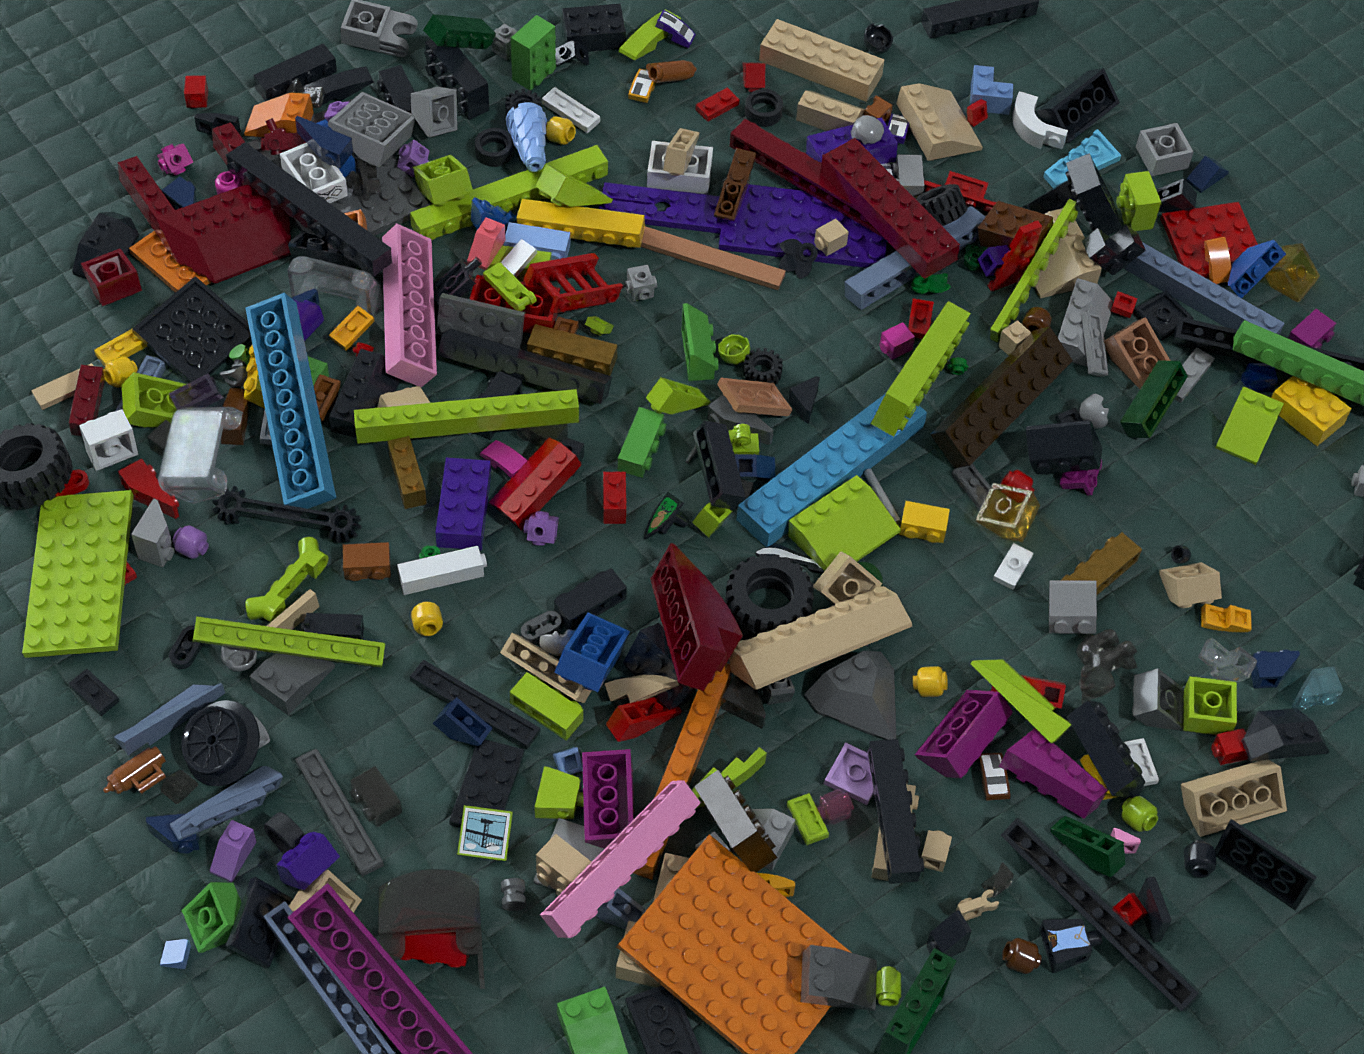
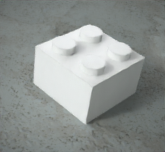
M122 409L79 425L86 452L96 471L138 455L132 427Z

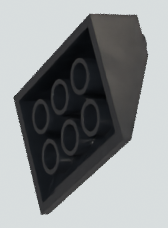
M1233 819L1229 821L1215 848L1216 857L1295 911L1317 880V876Z

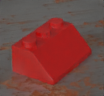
M402 909L393 927L390 956H397L400 960H422V962L427 964L445 963L455 968L466 966L470 955L476 919Z

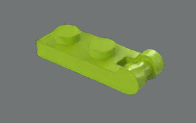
M501 262L483 272V278L515 310L522 311L526 305H532L537 302L534 293L528 291Z

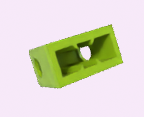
M544 766L535 803V818L573 819L577 806L584 807L583 792H580L581 779Z

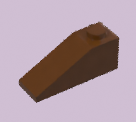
M229 389L221 410L218 427L221 444L244 445L251 403L244 399L245 389Z

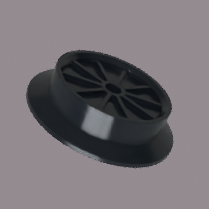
M230 700L212 703L194 714L184 729L181 743L184 759L192 775L200 782L210 786H225L240 779L250 769L258 753L260 743L258 723L247 707Z

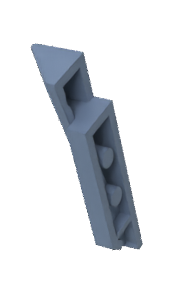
M222 683L215 686L193 684L133 727L114 736V739L127 755H130L146 743L150 746L225 694Z
M262 766L170 824V827L178 841L261 806L266 793L277 789L283 776L280 772L268 766Z

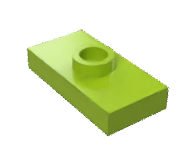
M810 793L787 801V806L793 818L796 819L795 823L806 845L829 837V832Z

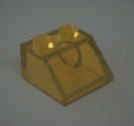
M1302 243L1284 245L1281 248L1286 255L1265 277L1271 288L1296 302H1300L1320 275Z
M993 483L975 520L1002 538L1023 543L1040 504L1033 491Z

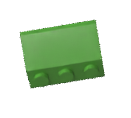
M684 303L681 332L688 381L714 379L715 371H718V358H714L713 353H716L715 340L711 341L713 324H709L708 315L688 303Z

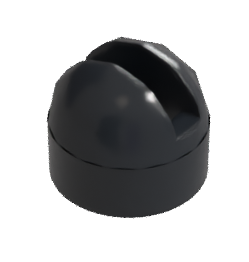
M1176 545L1171 551V558L1175 563H1186L1191 558V551L1186 546Z

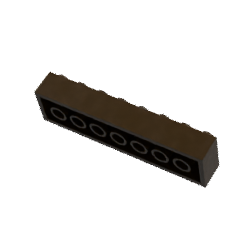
M1051 327L1034 330L930 434L954 469L970 466L1073 361Z

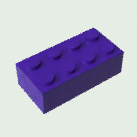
M882 117L877 118L884 128L881 140L875 144L867 143L866 145L861 140H857L880 164L895 162L898 143ZM853 125L807 136L806 154L816 161L822 162V155L852 139L851 130Z
M446 457L435 532L437 547L466 549L478 546L479 550H482L491 482V461Z

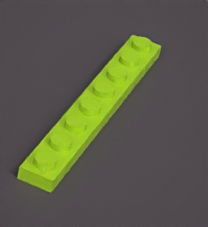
M1071 199L1067 201L991 327V340L998 343L1002 330L1010 326L1011 320L1017 318L1020 305L1026 303L1029 297V290L1037 285L1038 275L1041 270L1045 271L1050 255L1056 253L1059 240L1061 238L1064 239L1068 232V225L1076 220L1078 211H1076L1077 202Z
M197 616L193 635V642L382 668L385 643Z

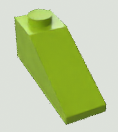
M660 377L646 397L654 411L659 414L663 412L670 415L703 407L711 402L698 388Z

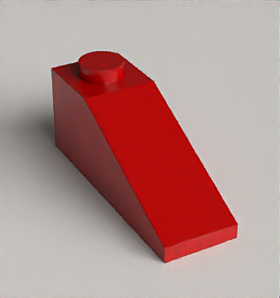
M657 697L617 706L606 725L616 740L621 742L648 732L678 716L682 710L679 706L669 710Z

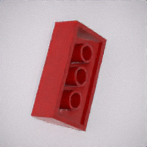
M549 437L489 503L522 530L525 520H529L531 514L540 511L582 464L573 452L559 441Z

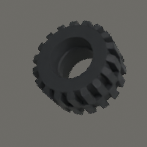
M956 184L936 187L916 198L942 226L959 219L968 209L960 188Z

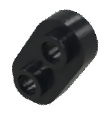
M195 626L184 628L169 652L170 662L177 669L190 667L204 644L190 642L193 639Z

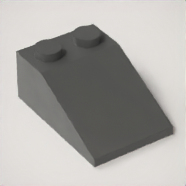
M276 653L266 659L250 675L252 688L256 693L289 715L335 668V664L329 660Z
M810 945L803 952L801 1002L875 1011L877 960L837 948Z

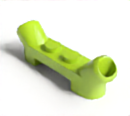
M313 537L302 538L298 542L299 558L294 564H290L287 567L285 574L280 580H276L272 584L270 591L265 596L247 598L245 605L247 617L250 620L264 618L271 623L286 610L285 600L306 576L310 575L316 579L324 570L329 557L319 551L317 539Z

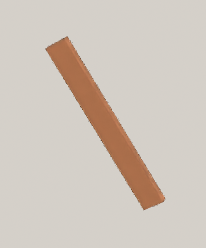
M645 226L641 243L643 248L775 290H779L785 277V270Z

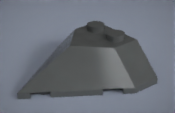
M862 651L826 671L804 694V697L815 712L821 716H830L839 720L841 724L871 736L877 735L887 740L896 739L894 668L880 651Z

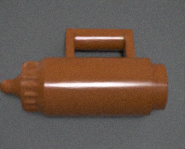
M685 60L649 63L646 65L649 78L656 83L687 80L693 77L697 70L692 62Z
M156 746L151 749L148 747L115 769L106 778L108 784L103 789L104 793L114 791L116 794H120L123 791H128L133 786L140 794L144 793L166 778L160 769L162 764L166 762L164 756Z

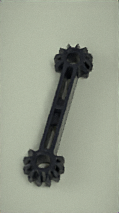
M233 486L231 491L228 487H224L225 493L222 494L218 491L216 495L219 499L212 500V503L216 506L212 510L214 514H218V520L222 521L225 519L226 524L229 525L232 520L239 524V517L243 516L330 531L328 538L330 540L336 538L337 543H341L343 538L349 543V536L352 535L355 538L358 536L354 530L362 529V526L358 524L361 521L360 515H356L357 511L354 508L349 510L347 505H344L342 510L339 509L338 505H335L334 509L336 512L330 513L245 498V490L238 491L237 486ZM231 501L237 502L235 508L227 509L228 503ZM247 507H250V508L262 509V510H267V511H273V513L264 512V511H258V510H252V509H246V508H247ZM303 516V517L315 518V519H320V520H326V521H328V522L317 521V520H311V519H305V518H300V517ZM339 521H348L344 528H337Z

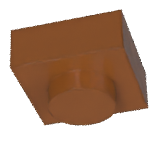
M558 317L554 329L576 334L578 321Z

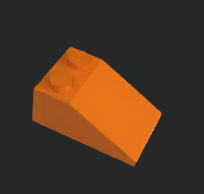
M288 93L254 105L244 132L245 136L265 137L264 134L270 133L265 121L271 118L274 119L278 129L285 128L286 133H297L295 121L297 116L309 121L312 119L314 112L310 94Z

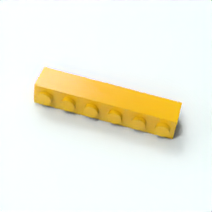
M522 199L517 215V224L570 232V239L640 248L645 230V217L639 214L580 206L570 207L565 204L559 206L550 202Z

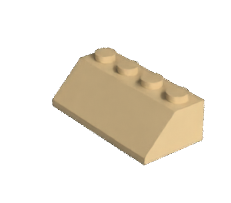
M1260 760L1181 784L1184 807L1200 837L1225 830L1231 819L1242 825L1287 811L1281 767L1270 760Z

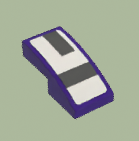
M665 10L662 11L655 26L673 34L671 41L687 48L690 47L696 35L687 24Z
M891 114L887 127L897 143L904 144L909 122L901 115Z

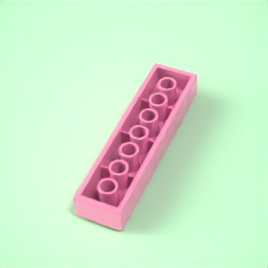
M396 224L382 237V242L391 247L392 263L383 269L386 373L423 387L437 375L432 241L426 236Z

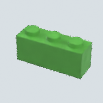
M639 407L618 456L617 471L643 478L645 471L650 470L653 461L651 456L653 453H657L660 444L658 439L660 436H664L667 424L664 423V414Z

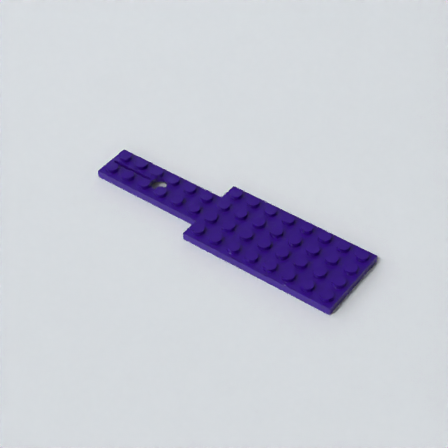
M604 182L602 193L613 200L611 203L600 204L599 209L644 215L646 225L720 234L719 250L783 258L786 253L781 249L780 243L788 239H797L802 244L811 243L816 247L814 243L816 229L837 219L849 232L847 245L828 256L816 247L818 254L814 262L867 268L885 258L887 243L885 238L805 191L749 184L735 221L714 217L720 196ZM666 202L670 207L662 212L657 210L655 204ZM805 250L803 255L809 257L811 255L810 250Z

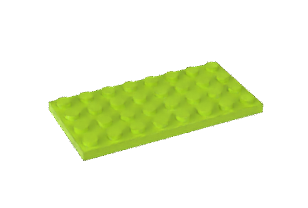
M131 490L58 496L51 501L49 499L41 505L22 651L25 658L118 651L133 505V493Z

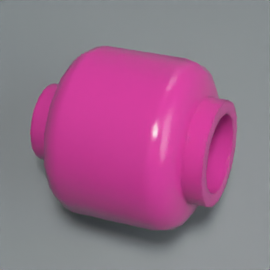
M230 171L219 174L215 180L217 195L243 185L242 179L237 175H233Z

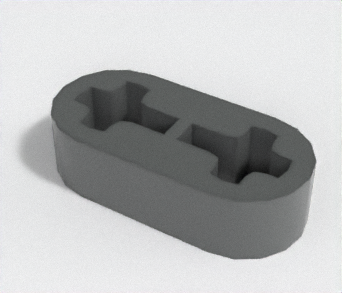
M547 611L526 622L521 627V637L533 644H537L540 642L541 635H552L554 631L559 632L561 629L560 614L555 611ZM548 620H550L551 622H554V621H555V625H552L551 623H548V624H547V621H548ZM530 630L532 633L535 632V635H527V631Z

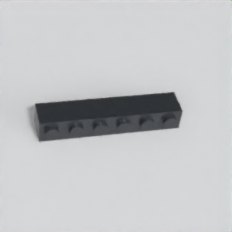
M960 0L924 8L921 23L931 39L1036 15L1039 0Z
M898 739L870 741L867 754L889 884L918 882L921 872H924V861L918 855L920 838L914 832L916 815L911 813L910 809L912 793L907 791L906 786L909 782L908 770L903 769L902 762H905L904 748H900Z

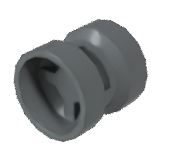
M509 878L501 882V892L504 894L502 908L504 910L518 911L527 906L526 897L523 895V892L526 890L523 879Z

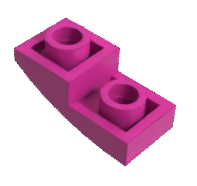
M497 440L480 452V455L485 460L491 461V465L495 469L500 467L511 478L527 462L518 452Z

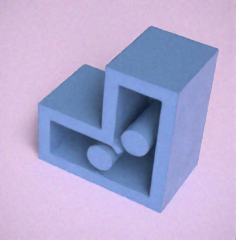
M974 65L971 79L970 105L983 99L987 101V113L1009 115L1013 99V84L993 82L994 67Z

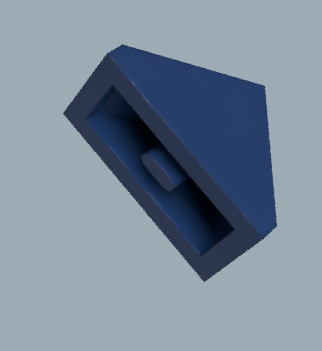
M1204 156L1186 181L1202 193L1227 176L1229 171L1216 160Z

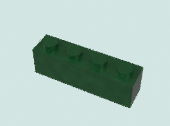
M437 14L431 16L423 29L437 46L487 50L496 36V33L482 19Z
M1158 360L1120 421L1128 437L1150 439L1188 377L1180 361Z

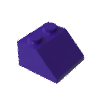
M314 831L304 835L300 840L301 843L294 849L287 851L282 856V860L277 864L280 880L284 884L305 890L340 857L324 834Z

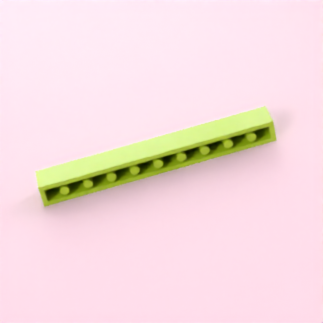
M598 145L545 163L544 167L538 172L526 170L473 189V192L469 193L465 198H454L448 200L449 202L445 205L438 206L432 204L410 212L411 226L415 232L434 240L437 237L473 225L471 221V207L474 197L482 201L487 200L491 205L499 206L504 211L509 212L519 208L522 199L535 201L546 199V197L541 195L542 191L535 187L546 164L587 183L608 175V160Z
M577 389L354 410L357 443L389 441L410 436L411 439L579 423Z

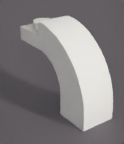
M1019 91L1012 116L1013 126L1018 135L1028 144L1039 149L1042 148L1043 144L1063 149L1068 130L1048 125L1039 120L1035 114L1038 97Z

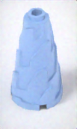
M529 102L520 103L518 108L514 109L512 107L506 116L507 129L528 171L538 172L544 167L546 162L544 148L546 145V114L543 112L542 107Z

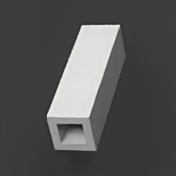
M478 546L397 564L403 594L407 595L484 577V567H487L485 554H480Z

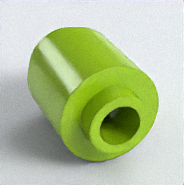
M891 966L882 967L876 973V998L882 1006H895L901 998V973Z

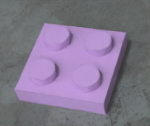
M845 743L825 778L824 785L867 805L874 793L868 754Z

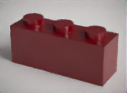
M80 365L69 419L71 435L82 436L79 425L98 418L105 383L103 367Z

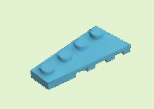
M1097 129L1091 137L1084 139L1080 146L1069 151L1064 159L1061 158L1047 169L1043 177L1054 188L1068 180L1065 173L1068 171L1067 162L1090 153L1098 170H1101L1120 161L1121 154Z

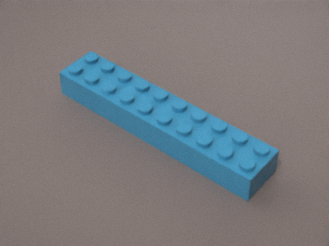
M282 293L248 306L245 309L284 505L309 509L336 499V493L297 303L286 293Z
M884 394L738 505L736 520L765 547L772 545L789 532V520L854 476H862L865 470L871 469L924 428L927 412L918 406L904 430H898L893 437L871 424L885 396Z

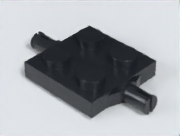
M475 257L469 264L462 258L433 284L434 306L437 303L439 305L442 293L461 297L476 284L473 278V271L482 264L478 257Z

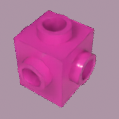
M170 144L162 148V153L157 155L159 167L166 174L174 173V175H178L186 170L185 166L193 163L184 144L176 146Z

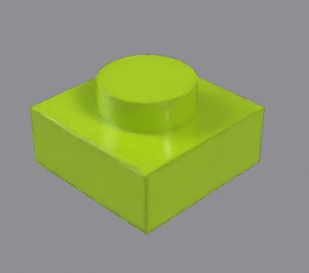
M597 316L588 317L585 325L591 328V332L600 336L611 333L614 325Z

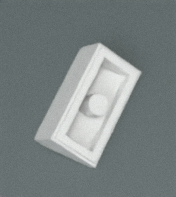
M521 239L501 263L517 277L538 252L533 246Z

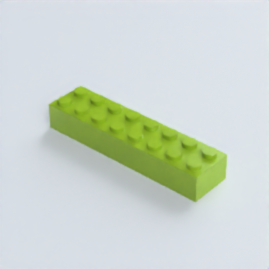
M949 301L946 303L886 392L871 422L872 425L893 437L898 430H904L916 408L922 402L924 395L928 393L932 383L935 382L947 360L950 359L954 350L958 347L962 335L970 324L967 322V319L971 313Z

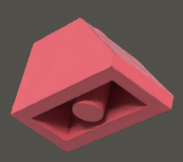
M489 218L484 219L476 231L467 263L478 257L482 262L479 268L487 270L506 241L505 224Z

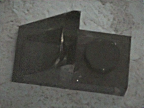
M296 78L285 94H310L312 107L321 108L325 91L322 86L303 87L300 80Z

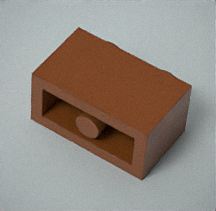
M389 542L343 545L345 580L359 581L361 579L381 580L391 578Z

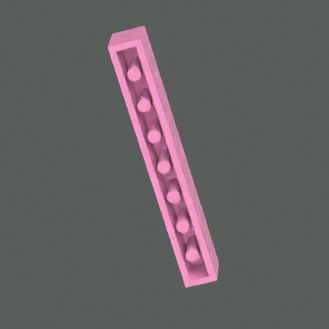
M684 780L671 781L540 914L558 938H572L581 931L583 923L595 917L598 913L597 909L614 897V892L619 886L628 883L631 879L630 875L635 870L643 867L648 861L647 858L652 853L662 848L664 845L663 841L668 836L675 834L680 828L679 825L684 820L694 815L696 812L695 808L701 802Z

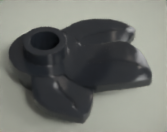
M788 239L780 243L781 249L786 254L780 261L779 269L787 272L796 271L798 279L808 276L812 270V262L817 258L818 252L816 247L811 243L802 244L797 239ZM805 250H810L811 255L809 257L803 255Z

